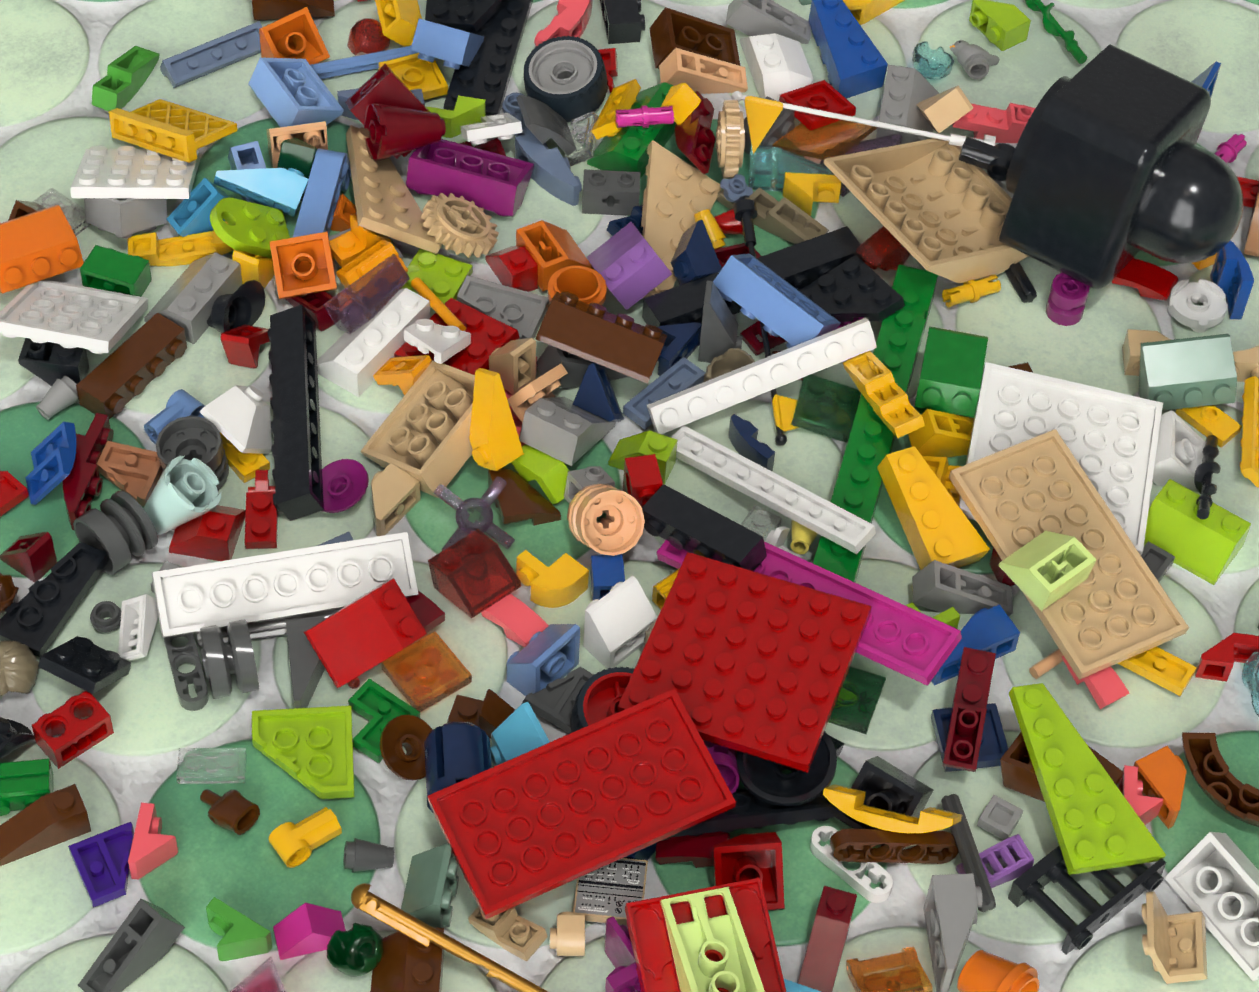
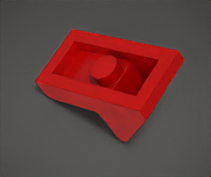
M242 325L221 333V342L230 364L257 368L260 345L270 342L268 329Z

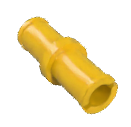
M990 275L976 281L973 279L957 287L944 289L942 291L943 302H946L945 305L947 307L967 301L970 303L977 302L980 297L1000 292V280H997L998 277L996 275Z

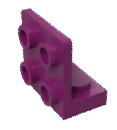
M612 916L606 919L604 951L616 969L606 978L605 992H641L629 931L624 924L619 925Z

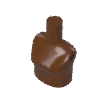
M206 789L200 795V800L211 806L208 811L209 819L216 825L229 829L237 835L248 831L256 823L260 815L258 805L246 799L237 790H230L223 796H219Z

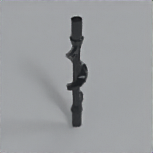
M1213 435L1206 438L1205 447L1202 451L1204 455L1202 464L1196 468L1194 474L1195 487L1201 494L1196 502L1198 505L1197 517L1203 520L1209 517L1210 507L1213 503L1211 495L1217 491V485L1211 483L1213 473L1218 474L1221 470L1220 465L1214 462V459L1219 455V450L1217 448L1218 439Z

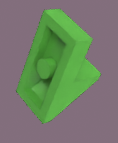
M216 897L206 906L209 927L216 934L224 936L217 944L219 961L266 954L273 948L271 932Z

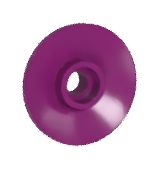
M341 459L328 464L322 469L324 510L322 511L327 513L345 511L354 506L363 497L368 487L369 477L366 469L360 462L352 459Z

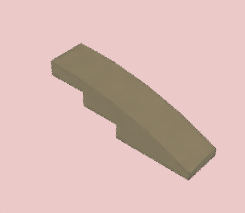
M760 187L755 192L753 191L752 195L745 197V199L756 202L758 215L753 219V224L786 241L798 244L826 234L829 231L785 197L777 201ZM722 189L718 193L716 200L731 210L735 203L728 201L724 197V189Z

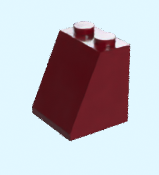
M386 63L345 102L349 110L363 125L366 108L369 104L374 103L430 112ZM408 151V152H405V153L396 155V156H394V157H395L396 159H398L401 155H402L403 157H405V156H407L411 151Z

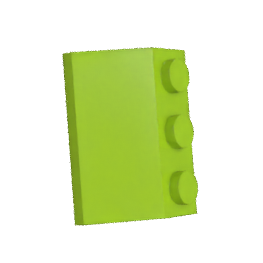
M1169 479L1149 508L1144 546L1149 541L1174 555L1173 563L1215 585L1243 547L1251 523L1215 503H1212L1207 519L1198 518V505L1196 502L1200 495Z

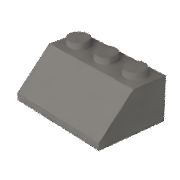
M888 64L879 122L933 132V128L921 113L917 104L939 94V92L915 68ZM878 127L875 145L889 147L932 138Z
M216 252L193 261L144 317V322H147L156 313H159L184 328L186 341L195 344L209 327L207 320L211 315L215 300L221 295L234 293L242 285L240 263Z

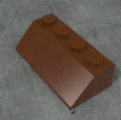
M565 291L555 293L537 333L536 340L644 383H649L667 335L662 334L661 329L653 325L642 326L634 323V319L625 314L614 315L609 313L600 304L581 302L572 293Z
M435 928L444 933V928ZM399 931L382 938L384 953L379 964L372 970L370 992H441L444 949L429 942L427 948Z

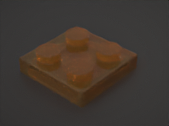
M436 631L381 662L382 670L410 705L419 712L472 682L471 673Z

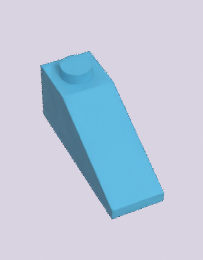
M284 168L224 170L216 172L213 184L263 205L281 209L283 213L294 217L309 179L305 178L302 172L293 168H288V170Z

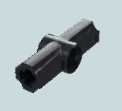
M966 137L958 159L986 169L987 174L995 180L1006 181L1015 148L1006 143H999L993 146Z

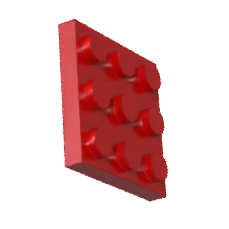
M450 298L445 303L447 308L466 327L465 332L471 333V344L443 362V364L475 375V371L479 368L489 369V356L495 349L520 338L517 329L453 298ZM437 313L429 318L435 324L448 326ZM407 342L394 353L395 357L429 355L432 361L434 360V353L429 351V353L423 354L417 347L411 346Z

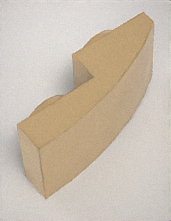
M478 906L468 918L469 923L482 934L525 961L530 959L548 937L545 928L518 916L515 907L485 920Z

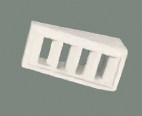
M144 594L122 601L118 650L121 658L132 661L147 656L159 616L156 598Z

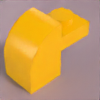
M524 550L517 556L516 575L525 586H531L530 601L537 605L548 608L562 607L576 600L588 589L589 570L567 553H564L549 567L527 550Z

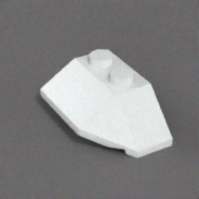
M776 33L740 38V44L760 98L765 99L768 96L779 101L781 94L813 84L814 78L799 41Z

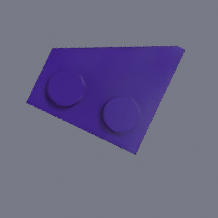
M131 822L68 846L93 908L126 895L129 876L128 859L134 836Z

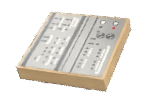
M621 858L577 878L573 912L577 915H585V921L606 923V919L613 916L619 925H627L626 903L644 900L648 861Z

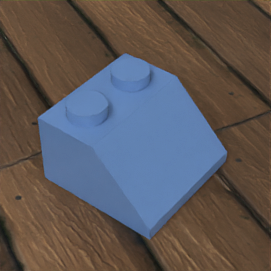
M418 19L410 51L419 53L418 59L434 62L435 58L444 60L443 66L459 70L460 65L469 67L483 43L484 36Z
M550 624L543 632L539 631L534 634L524 649L520 652H514L508 659L506 664L507 682L526 696L546 688L547 684L556 679L564 678L579 664L580 627L576 624Z

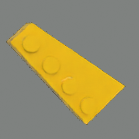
M915 446L887 454L877 466V469L920 570L933 560L960 568L980 561L990 551L988 545Z

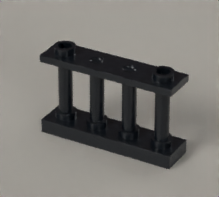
M1058 846L1013 881L1008 899L1017 908L1026 900L1029 902L1034 901L1067 933L1061 949L1067 955L1075 947L1079 950L1085 947L1093 938L1095 931L1146 890L1149 892L1154 891L1164 879L1161 875L1167 862L1161 858L1150 868L1144 863L1127 866L1138 877L1126 887L1107 869L1092 871L1091 873L1115 895L1101 906L1067 873L1068 870L1060 846ZM1051 881L1053 883L1058 882L1091 915L1078 925L1043 892L1044 886Z

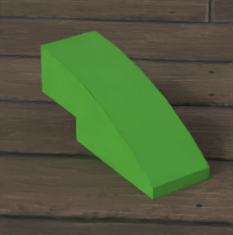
M134 46L111 62L107 67V75L93 85L92 105L107 111L115 108L122 109L143 86L157 64L160 54Z

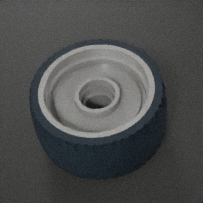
M574 36L548 39L531 51L524 65V85L527 96L547 104L561 115L566 122H574L588 117V115H591L599 108L606 97L607 75L604 62L597 48L587 40Z

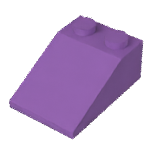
M632 222L628 223L587 256L593 268L604 278L608 289L626 310L672 275Z

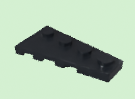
M79 542L51 568L52 572L42 581L37 580L28 588L29 593L18 603L14 601L5 609L6 614L0 618V641H18L21 644L27 645L35 656L41 657V655L45 654L110 560L108 553Z

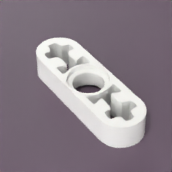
M821 826L815 829L811 838L810 850L818 860L866 900L873 903H881L889 898L893 879L877 862H859L861 865L859 869L853 871L846 869L842 865V861L834 858L830 845H820V840L823 842L830 840L831 836L838 830L831 826ZM866 870L869 871L868 876L865 875ZM871 882L874 884L878 882L883 883L882 888L876 887L873 889L870 887Z

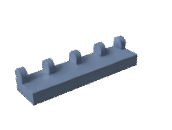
M258 21L162 60L160 70L164 76L168 77L173 88H176L261 53L259 29L262 28V25Z

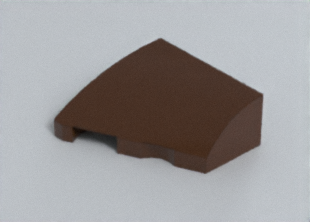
M504 468L498 471L488 469L489 488L495 506L499 508L503 524L532 519L535 526L561 520L560 511L518 473Z

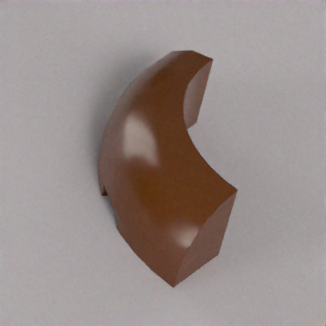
M1182 732V744L1188 766L1203 792L1226 813L1247 824L1259 827V789L1249 784L1244 785L1231 774L1228 765L1219 751L1216 733Z

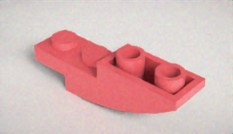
M559 0L557 4L558 15L552 19L551 23L544 30H540L534 40L535 45L538 46L548 39L562 36L580 38L589 22L593 0Z
M1010 103L1006 110L972 104L974 108L954 122L952 126L954 128L974 131V138L983 140L986 134L996 136L995 143H1018L1035 108Z

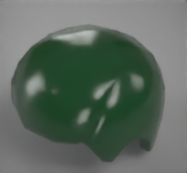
M353 923L352 929L348 931H335L327 945V959L332 966L352 977L362 976L372 971L379 964L384 953L383 939L377 930L372 926L360 925L358 923Z

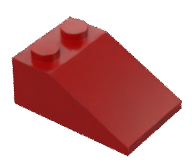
M394 578L377 586L304 632L337 688L345 685L427 634Z

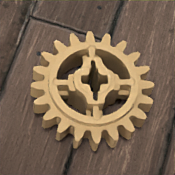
M724 100L722 111H719L716 129L718 167L721 168L723 178L731 179L738 174L739 168H742L745 150L743 112L740 111L738 100Z
M440 193L438 197L433 195L422 210L421 218L424 220L422 225L430 228L427 234L436 238L435 242L444 245L446 250L451 249L455 251L456 255L464 253L467 258H470L473 253L477 258H480L481 254L487 255L497 242L496 238L499 233L495 231L497 225L490 222L492 217L483 212L484 208H479L475 205L474 201L469 202L463 196L458 198L452 193L448 197L443 193Z

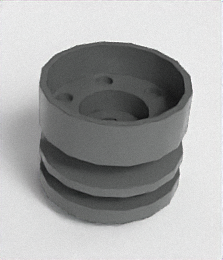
M196 416L177 418L167 424L159 433L156 441V450L163 472L168 463L178 456H185L183 459L187 460L196 458L209 466L217 476L219 484L216 486L217 490L223 486L229 474L228 460L223 448L220 432L211 421Z
M123 490L112 494L110 499L103 500L100 505L101 511L96 508L90 509L75 519L73 523L79 542L108 553L110 560L102 570L108 575H114L130 564L132 560L131 554L140 557L144 554L145 550L152 549L158 543L157 532L149 516L141 505Z

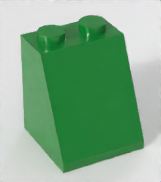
M929 326L915 407L975 417L988 337Z

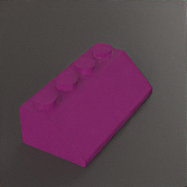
M441 139L439 142L416 149L409 157L406 186L423 195L439 196L440 193H443L448 197L452 193L458 198L463 196L469 202L474 201L475 205L479 208L493 211L499 216L513 217L523 202L534 169V163Z

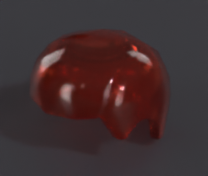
M364 18L359 20L349 32L347 46L354 55H357L359 52L369 54L389 48L390 39L383 35L381 23L375 19Z

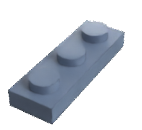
M685 357L681 358L623 406V414L644 430L652 424L647 408L648 404L701 384L706 372Z

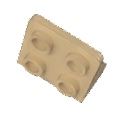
M1147 892L1146 903L1142 904V917L1147 925V934H1143L1142 944L1145 955H1150L1152 958L1154 970L1160 972L1166 984L1207 979L1205 917L1202 911L1167 915L1155 892Z

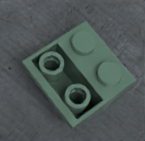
M443 844L412 856L401 910L434 928L450 927L453 906H450L452 896L456 897L459 876H456L458 862L456 858H453L450 844Z

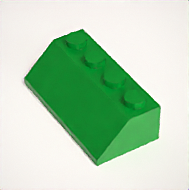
M663 82L640 91L631 109L641 108L644 105H647L648 108L661 107L673 85ZM676 123L649 125V128H642V126L622 127V130L615 136L604 137L588 158L587 164L600 170L641 172V179L646 172V166L649 161V155L647 154L648 145L653 140L664 147L674 134Z

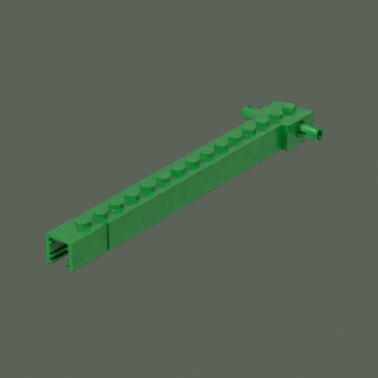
M899 264L892 288L903 297L905 306L882 321L876 342L877 348L874 349L873 354L892 372L895 383L907 394L933 302L938 275L926 270ZM862 394L831 503L872 524L883 484L877 466L887 454H891L896 436L883 423ZM821 536L813 564L856 583L865 546L855 554Z

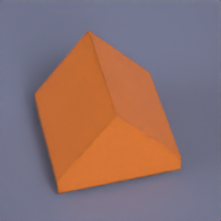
M343 194L339 195L331 225L332 231L342 232L350 229V215L357 216L355 205Z

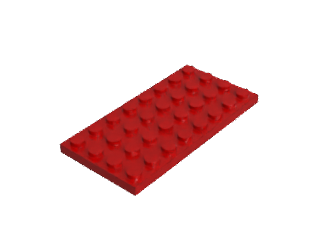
M675 688L428 795V802L448 844L452 848V852L485 920L736 806V801Z

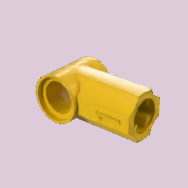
M325 807L297 824L293 822L281 824L271 832L268 840L285 865L293 868L305 862L312 854V850L342 834V828L333 811Z

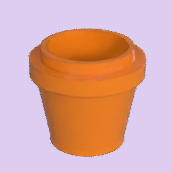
M580 265L567 266L556 271L549 279L548 298L551 303L556 292L562 293L565 291L576 295L579 301L586 304L597 303L603 305L606 299L607 285L602 275L592 268Z
M979 950L969 958L958 978L957 988L961 992H1038L1039 980L1037 970L1027 963L1017 964L984 950Z

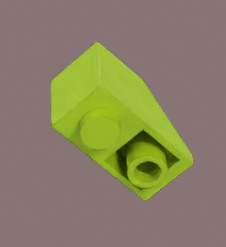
M988 0L972 1L969 21L1001 51H1005L1027 40L1031 20L1015 5Z

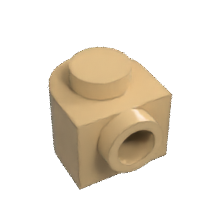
M562 912L557 915V928H550V949H557V956H585V915H577L574 912Z

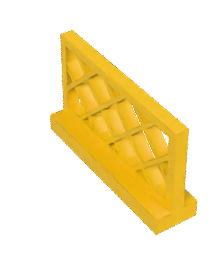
M162 99L131 112L119 108L108 111L112 138L188 163L197 160V149L238 131L237 123Z

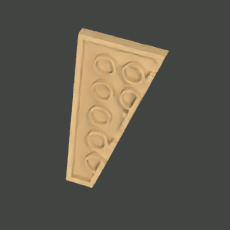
M350 125L346 132L358 226L437 254L442 245L435 242L436 238L427 234L430 228L422 225L424 222L421 218L422 211L391 159L373 160L368 153L365 138H370L369 130Z
M653 140L647 147L649 161L645 172L647 186L643 196L642 236L667 266L672 275L643 298L673 288L677 277L674 274L671 261L683 233L695 224L694 214L706 209L711 211L718 197L717 195L721 191L719 183Z

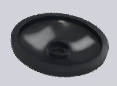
M824 731L808 772L737 751L736 763L741 782L756 798L776 806H797L816 799L823 793L824 788L829 787L835 776L837 755L831 738ZM788 769L791 770L792 773L783 774L781 771Z

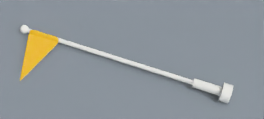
M740 91L732 93V100H738V102L743 100L745 103L753 154L783 108L949 141L948 144L963 147L967 137L952 133L948 136L742 95ZM985 134L983 140L973 139L995 146L996 136Z

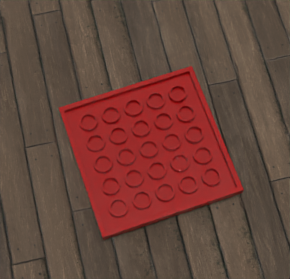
M687 552L619 702L618 712L675 688L702 740L808 772L866 628L872 606Z

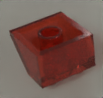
M479 529L428 560L434 588L470 618L475 617L522 586L521 581L498 544Z

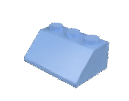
M259 58L249 81V86L279 127L326 121L327 125L343 114L344 109L306 59Z

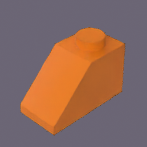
M1165 746L1135 761L1134 766L1138 767V780L1143 781L1142 796L1163 799L1158 817L1169 829L1174 826L1180 811L1187 770L1182 759L1174 755L1168 746Z

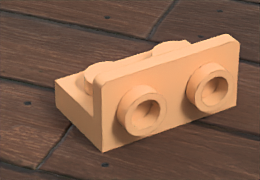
M562 363L533 380L507 399L513 412L522 423L525 411L538 399L555 397L552 391L561 386L558 380L568 374Z

